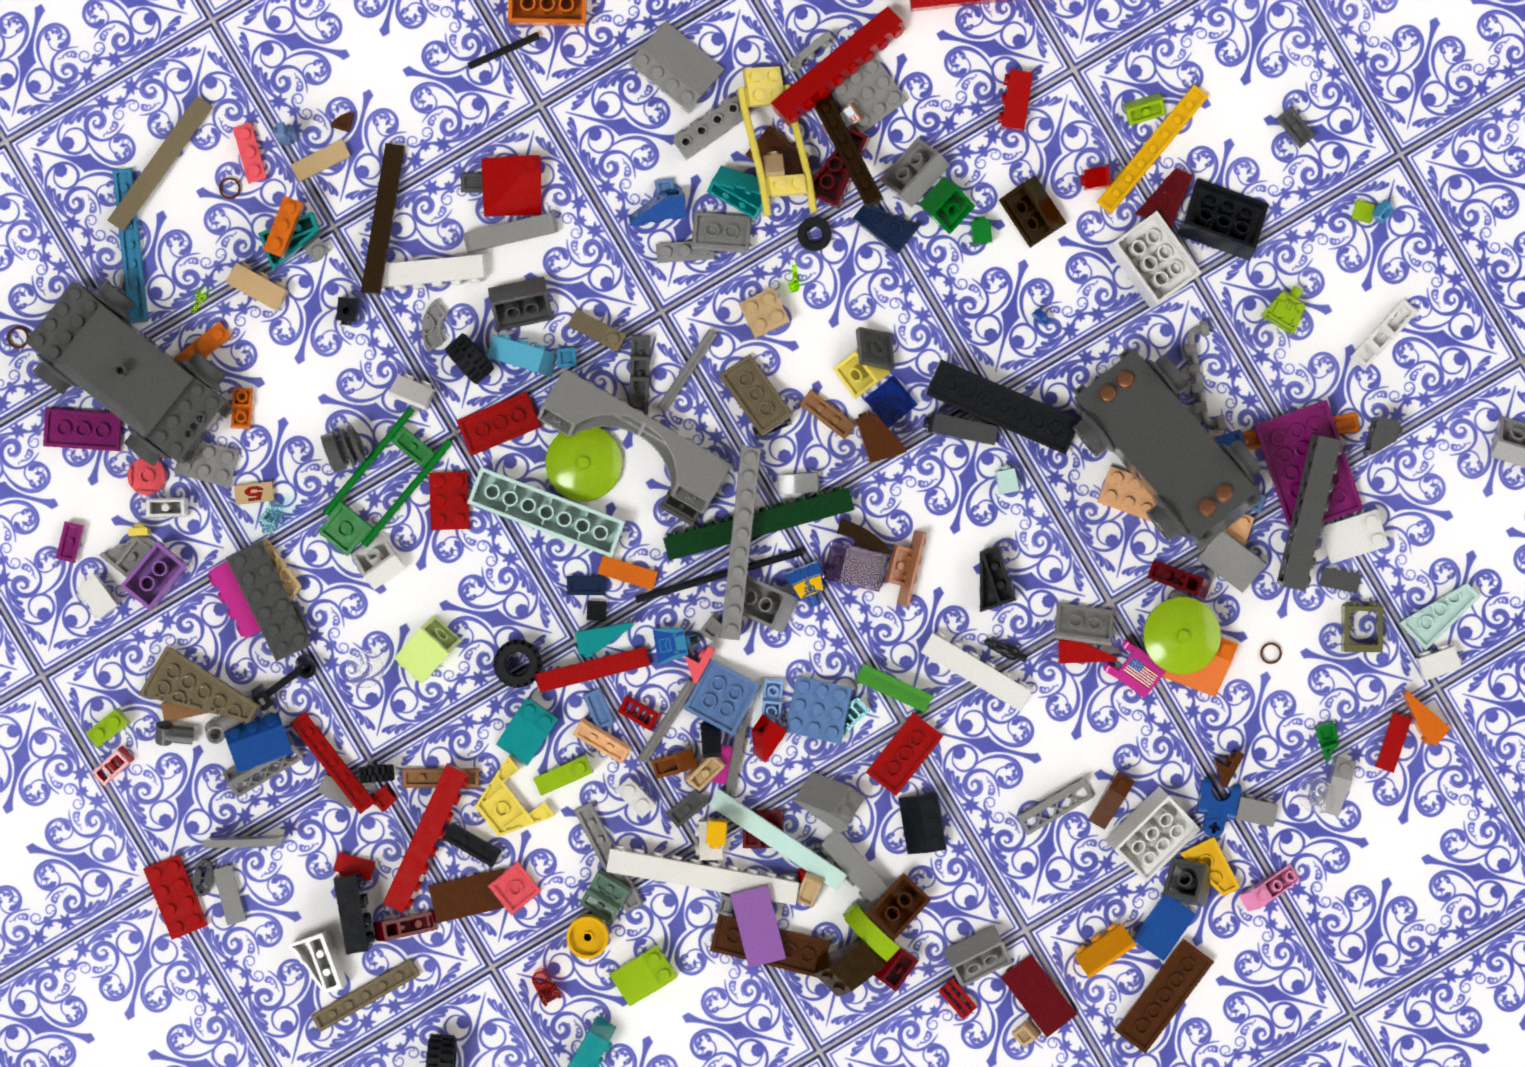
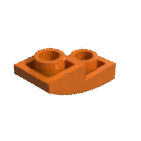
M233 387L231 428L251 430L253 389Z

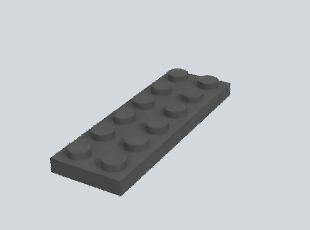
M260 541L227 556L226 560L275 661L277 662L311 646L262 542Z

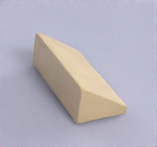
M702 757L697 762L698 767L690 769L685 774V781L700 792L726 765L719 757Z

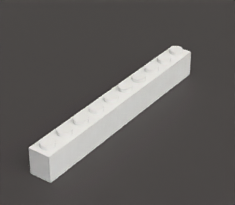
M614 845V848L610 847L606 872L728 894L767 884L773 902L796 905L799 881L795 880L796 877L785 875L784 878H781L772 872H766L765 875L758 874V870L747 868V871L739 870L738 866L728 865V868L720 867V863L709 862V865L702 864V860L690 858V861L682 860V856L671 855V858L663 857L664 853L654 851L652 854H646L643 849L633 848V851L625 850L626 847L621 845Z

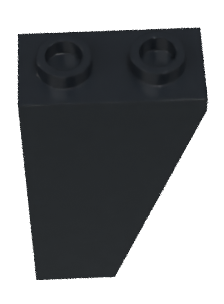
M933 412L929 416H925L923 428H926V433L988 445H995L998 426Z

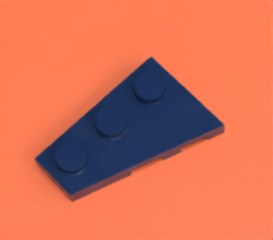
M864 204L852 218V220L896 255L921 226V224L889 214L874 206L866 208Z

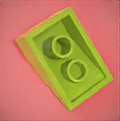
M658 943L609 974L629 1006L678 978V974Z

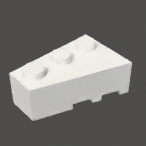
M329 930L307 936L287 945L299 958V962L310 972L309 975L324 994L348 984Z

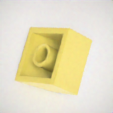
M858 349L833 368L855 399L891 373L886 369L859 364Z

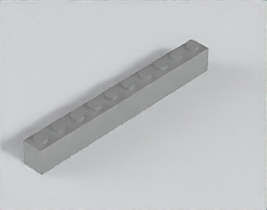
M741 445L720 633L721 639L740 640L761 452L760 447Z

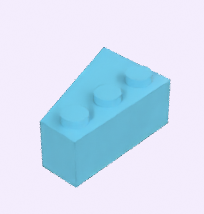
M500 334V337L492 336L486 356L490 359L552 377L557 360L556 354L545 350L546 346L535 343L533 347L528 345V341L519 338L517 342L512 341L511 336Z

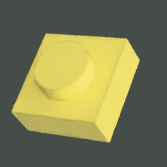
M134 524L133 528H128V536H151V528L145 527V524Z

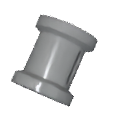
M722 893V901L717 913L733 917L734 908L729 894Z

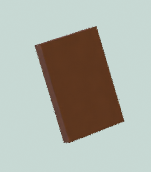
M770 125L757 140L763 168V156H766L767 152L778 151V154L783 155L785 175L804 174L797 148ZM750 148L745 155L754 162ZM808 158L809 166L811 167L814 162Z

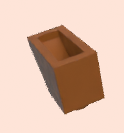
M692 748L651 760L656 779L698 767Z

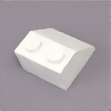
M406 373L403 376L398 375L388 396L427 411L435 389L431 388L433 384L423 380L421 384L413 381L415 377Z
M382 532L374 538L368 547L363 545L350 554L362 576L374 590L406 568Z

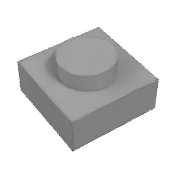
M318 235L303 246V249L315 262L330 251Z
M710 616L700 629V632L715 643L721 633V623Z

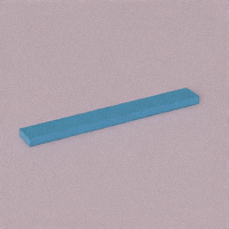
M132 168L112 170L116 207L134 184ZM137 213L124 232L119 229L126 296L135 302V305L128 312L132 319L129 323L149 321Z

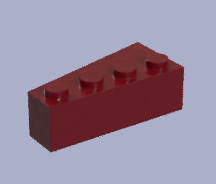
M850 129L849 133L863 157L870 138L865 134ZM835 149L812 179L816 200L840 209L852 179Z

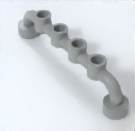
M1207 320L1199 321L1200 325L1193 327L1187 335L1188 345L1184 346L1186 357L1190 356L1191 364L1187 365L1189 376H1194L1195 383H1191L1193 395L1197 394L1198 402H1194L1196 414L1200 413L1202 421L1207 426L1218 427L1219 431L1227 430L1224 414L1216 416L1217 420H1212L1208 416L1195 336L1201 333L1203 337L1210 335Z

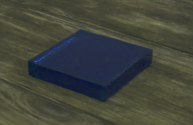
M894 375L864 399L888 428L918 405Z

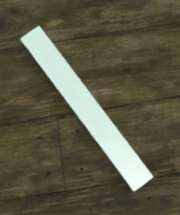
M720 788L709 803L710 807L807 872L823 878V882L837 891L847 876V873Z

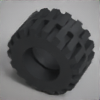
M460 334L445 348L446 354L474 384H478L494 370L490 360L466 334Z
M519 639L503 644L497 650L493 659L495 675L506 686L513 688H523L536 680L535 674L541 672L543 664L539 650L532 643ZM520 652L527 656L529 668L524 674L514 675L508 670L506 663L512 653Z
M431 1034L427 1046L426 1067H456L457 1040L455 1035Z

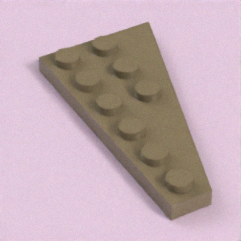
M170 646L165 647L138 694L245 722H252L261 705Z

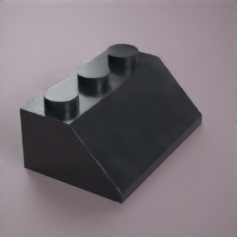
M933 791L898 797L907 854L947 850L937 792Z

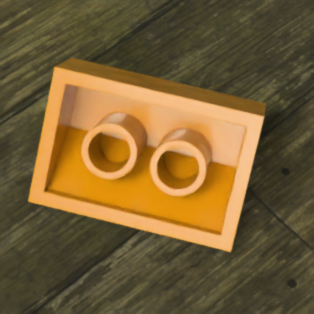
M1120 922L1110 924L1106 928L1107 931L1102 935L1100 933L1096 934L1090 939L1091 942L1088 945L1082 944L1075 949L1076 953L1073 956L1089 978L1137 946Z

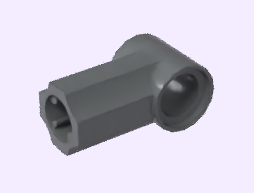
M170 721L157 722L156 744L161 746H168L172 743L193 744L194 727L175 726Z

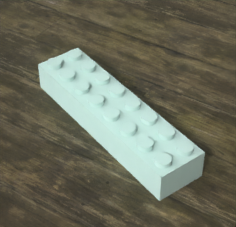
M483 467L479 470L467 502L468 504L611 558L614 555L626 523L623 520Z

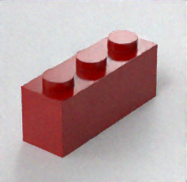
M1010 69L1009 73L1005 74L1003 85L1007 86L1006 93H1002L1001 104H1004L1003 112H999L998 123H1001V129L1021 132L1025 130L1033 72Z

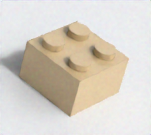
M774 287L739 303V307L755 339L790 323Z

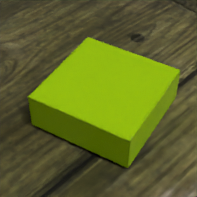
M1356 200L1351 219L1370 224L1375 205Z

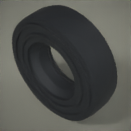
M809 217L799 225L797 237L801 246L806 250L820 251L830 243L832 231L830 225L824 219ZM811 227L820 228L822 231L821 239L815 242L809 240L807 237L808 229Z

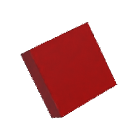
M385 785L372 796L376 802L375 805L382 812L397 800Z

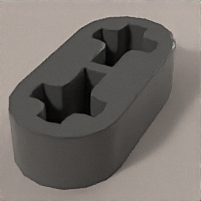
M203 859L196 864L193 891L198 896H205L211 891L214 865L210 860ZM206 863V867H209V870L205 872V876H202L203 870L200 869V866ZM202 879H204V886H207V889L201 892L200 888H197V885L202 883Z

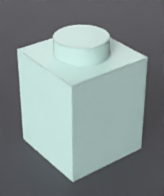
M1010 465L998 467L999 471L995 472L999 495L1020 491L1015 468L1010 469Z

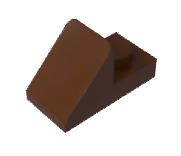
M1237 750L1234 753L1230 752L1226 759L1228 763L1226 766L1213 760L1221 786L1227 788L1245 754Z

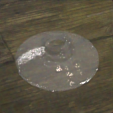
M359 650L348 658L345 672L348 680L353 685L359 688H370L381 680L384 673V665L381 658L375 652ZM363 665L369 667L368 672L362 671Z
M1318 778L1304 781L1299 786L1297 792L1300 805L1308 812L1314 814H1322L1329 811L1336 800L1333 787L1328 782ZM1312 797H1316L1318 801L1313 800Z

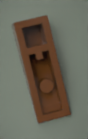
M1115 770L1088 821L1105 830L1135 781Z

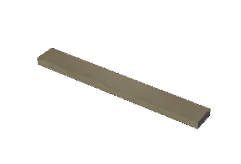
M196 96L107 220L121 231H125L213 109L211 105Z

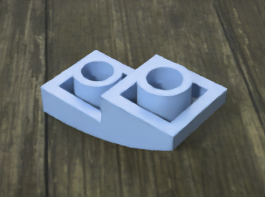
M764 677L762 714L769 719L781 720L784 679Z

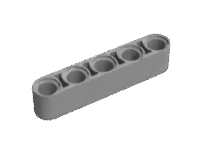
M547 213L463 233L467 253L557 233L559 230L555 213Z

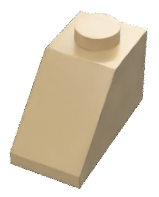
M778 151L767 152V155L763 156L765 176L785 175L783 155L778 154Z

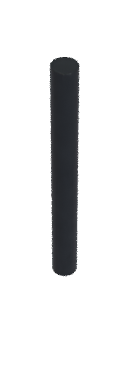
M538 32L468 62L470 70L539 40Z

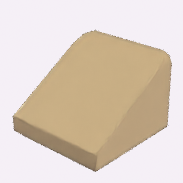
M1030 1018L1012 1031V1035L1023 1048L1036 1040L1041 1034Z

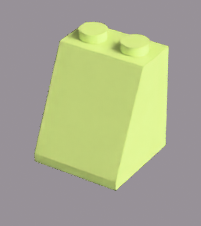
M433 615L418 629L394 659L402 668L411 673L415 680L423 684L462 640Z

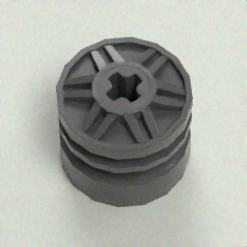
M352 424L347 425L348 434H346L343 427L339 429L340 438H337L333 431L320 436L327 459L335 473L347 469V459L354 466L357 465L355 456L358 457L361 463L366 462L363 442Z

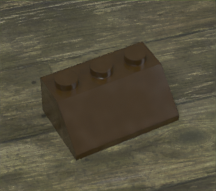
M1036 175L999 199V202L1029 248L1067 224Z

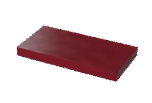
M1031 953L1000 976L1046 1037H1049L1077 1015Z

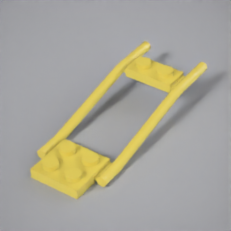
M780 66L744 68L742 73L745 87H740L737 90L758 176L764 216L772 215L769 197L807 194L810 213L818 212L812 173L799 122L792 123L791 126L804 174L766 177L748 109L750 107L772 106L771 102L791 85H783Z

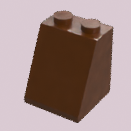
M870 411L858 415L859 418L855 421L868 464L907 452L903 444L875 413L871 414Z

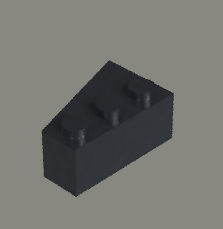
M1000 544L980 551V612L1018 599Z

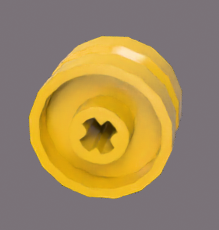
M583 914L575 918L570 924L566 934L567 945L570 951L577 957L583 959L595 958L606 949L609 940V929L605 921L599 916ZM585 934H590L591 938L586 940L584 938Z

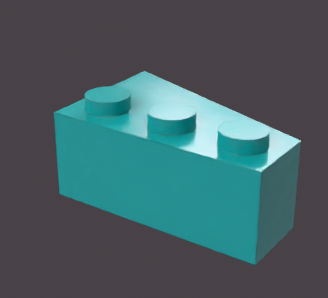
M720 166L706 192L757 220L763 210L758 177Z
M313 212L300 217L284 259L266 252L273 270H277L302 249L307 242L322 232ZM271 228L258 233L263 247Z
M596 1016L567 1067H599L604 1059L601 1057L603 1052L608 1053L613 1044L610 1040L616 1026Z

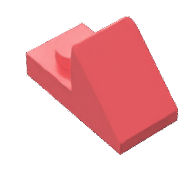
M710 646L707 649L702 648L698 656L701 659L700 662L685 656L694 683H698L715 651L714 648Z

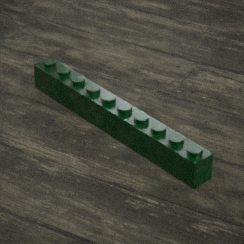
M844 485L832 488L833 492L826 494L825 490L816 492L813 498L807 499L806 495L795 498L796 502L791 504L787 500L777 503L778 507L770 509V505L758 508L759 512L753 515L751 538L853 511L854 506L849 488L844 489ZM733 516L721 518L722 522L717 524L714 521L703 523V528L696 529V526L685 528V532L678 534L677 531L666 533L667 537L663 538L669 561L730 544Z

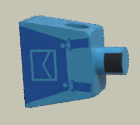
M653 628L658 665L687 656V647L698 646L697 634L685 636L684 628Z

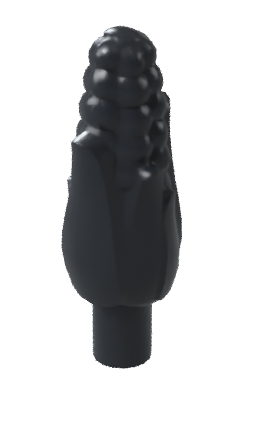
M992 638L984 640V644L988 648L1000 653L1001 656L1007 659H1018L1025 662L1028 655L1019 652L1020 649L1015 645Z

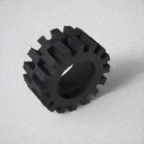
M394 764L359 767L360 783L395 780Z

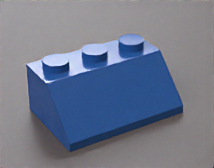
M278 712L223 732L238 773L293 753Z

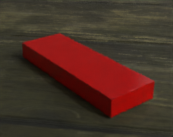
M1392 712L1374 767L1394 773L1412 718Z

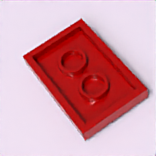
M468 472L429 473L431 530L470 529L469 504L467 503L469 499Z

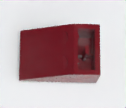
M899 944L900 949L888 961H885L886 966L874 974L875 977L894 991L899 989L919 961L916 956Z

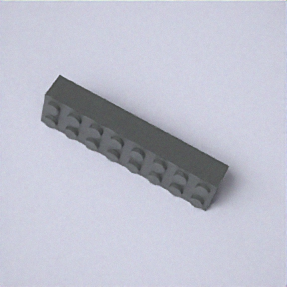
M1311 434L1276 581L1277 584L1283 587L1306 591V587L1309 588L1311 576L1309 574L1316 562L1314 553L1320 545L1318 536L1319 532L1323 531L1325 520L1322 519L1324 512H1327L1329 508L1327 498L1328 494L1332 493L1334 486L1332 477L1333 474L1336 475L1338 470L1337 456H1340L1342 453L1343 445L1341 440Z

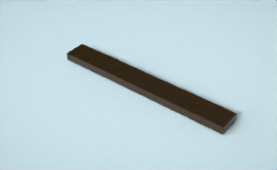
M829 94L826 98L818 101L814 108L865 207L868 208L884 200Z
M385 143L361 293L381 295L404 158V145Z

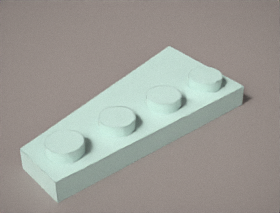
M1465 583L1398 623L1424 650H1427L1481 596L1468 583Z

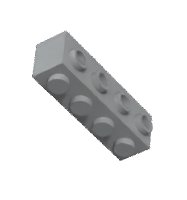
M728 96L721 101L722 105L717 109L713 107L705 113L706 117L701 120L697 118L691 122L689 129L686 131L681 129L674 134L673 143L685 160L694 156L743 121L740 102L736 96L733 98Z

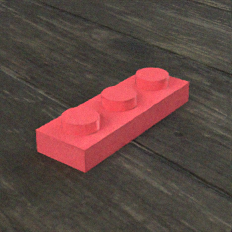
M252 123L233 127L248 184L267 179Z

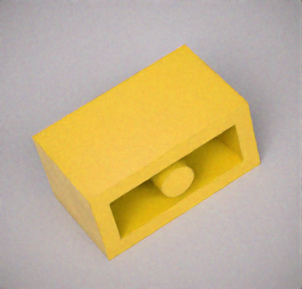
M707 819L706 844L710 848L721 849V846H725L727 819Z

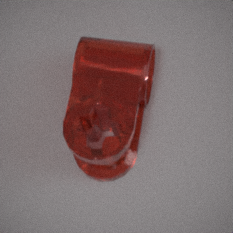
M544 968L536 969L532 975V983L537 990L541 1002L546 1007L549 1002L557 998L561 999L562 995L549 972ZM537 974H544L546 980L538 982L535 977Z

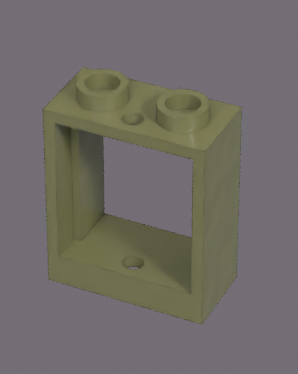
M1347 602V606H1341V652H1383V606H1378V602H1366V606H1358L1359 602ZM1350 611H1376V644H1349Z

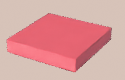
M518 861L487 885L510 915L516 913L541 892Z

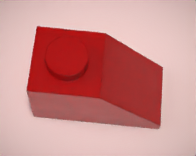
M1109 166L1084 170L1082 175L1079 176L1080 186H1084V191L1107 189L1111 185Z

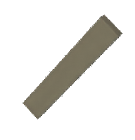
M412 958L317 1011L311 1017L319 1031L322 1032L421 974Z

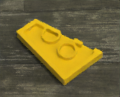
M1211 837L1180 852L1187 861L1208 864L1210 884L1222 896L1240 889V885L1215 837Z

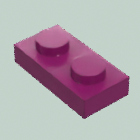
M68 521L64 522L56 559L76 563L84 525Z

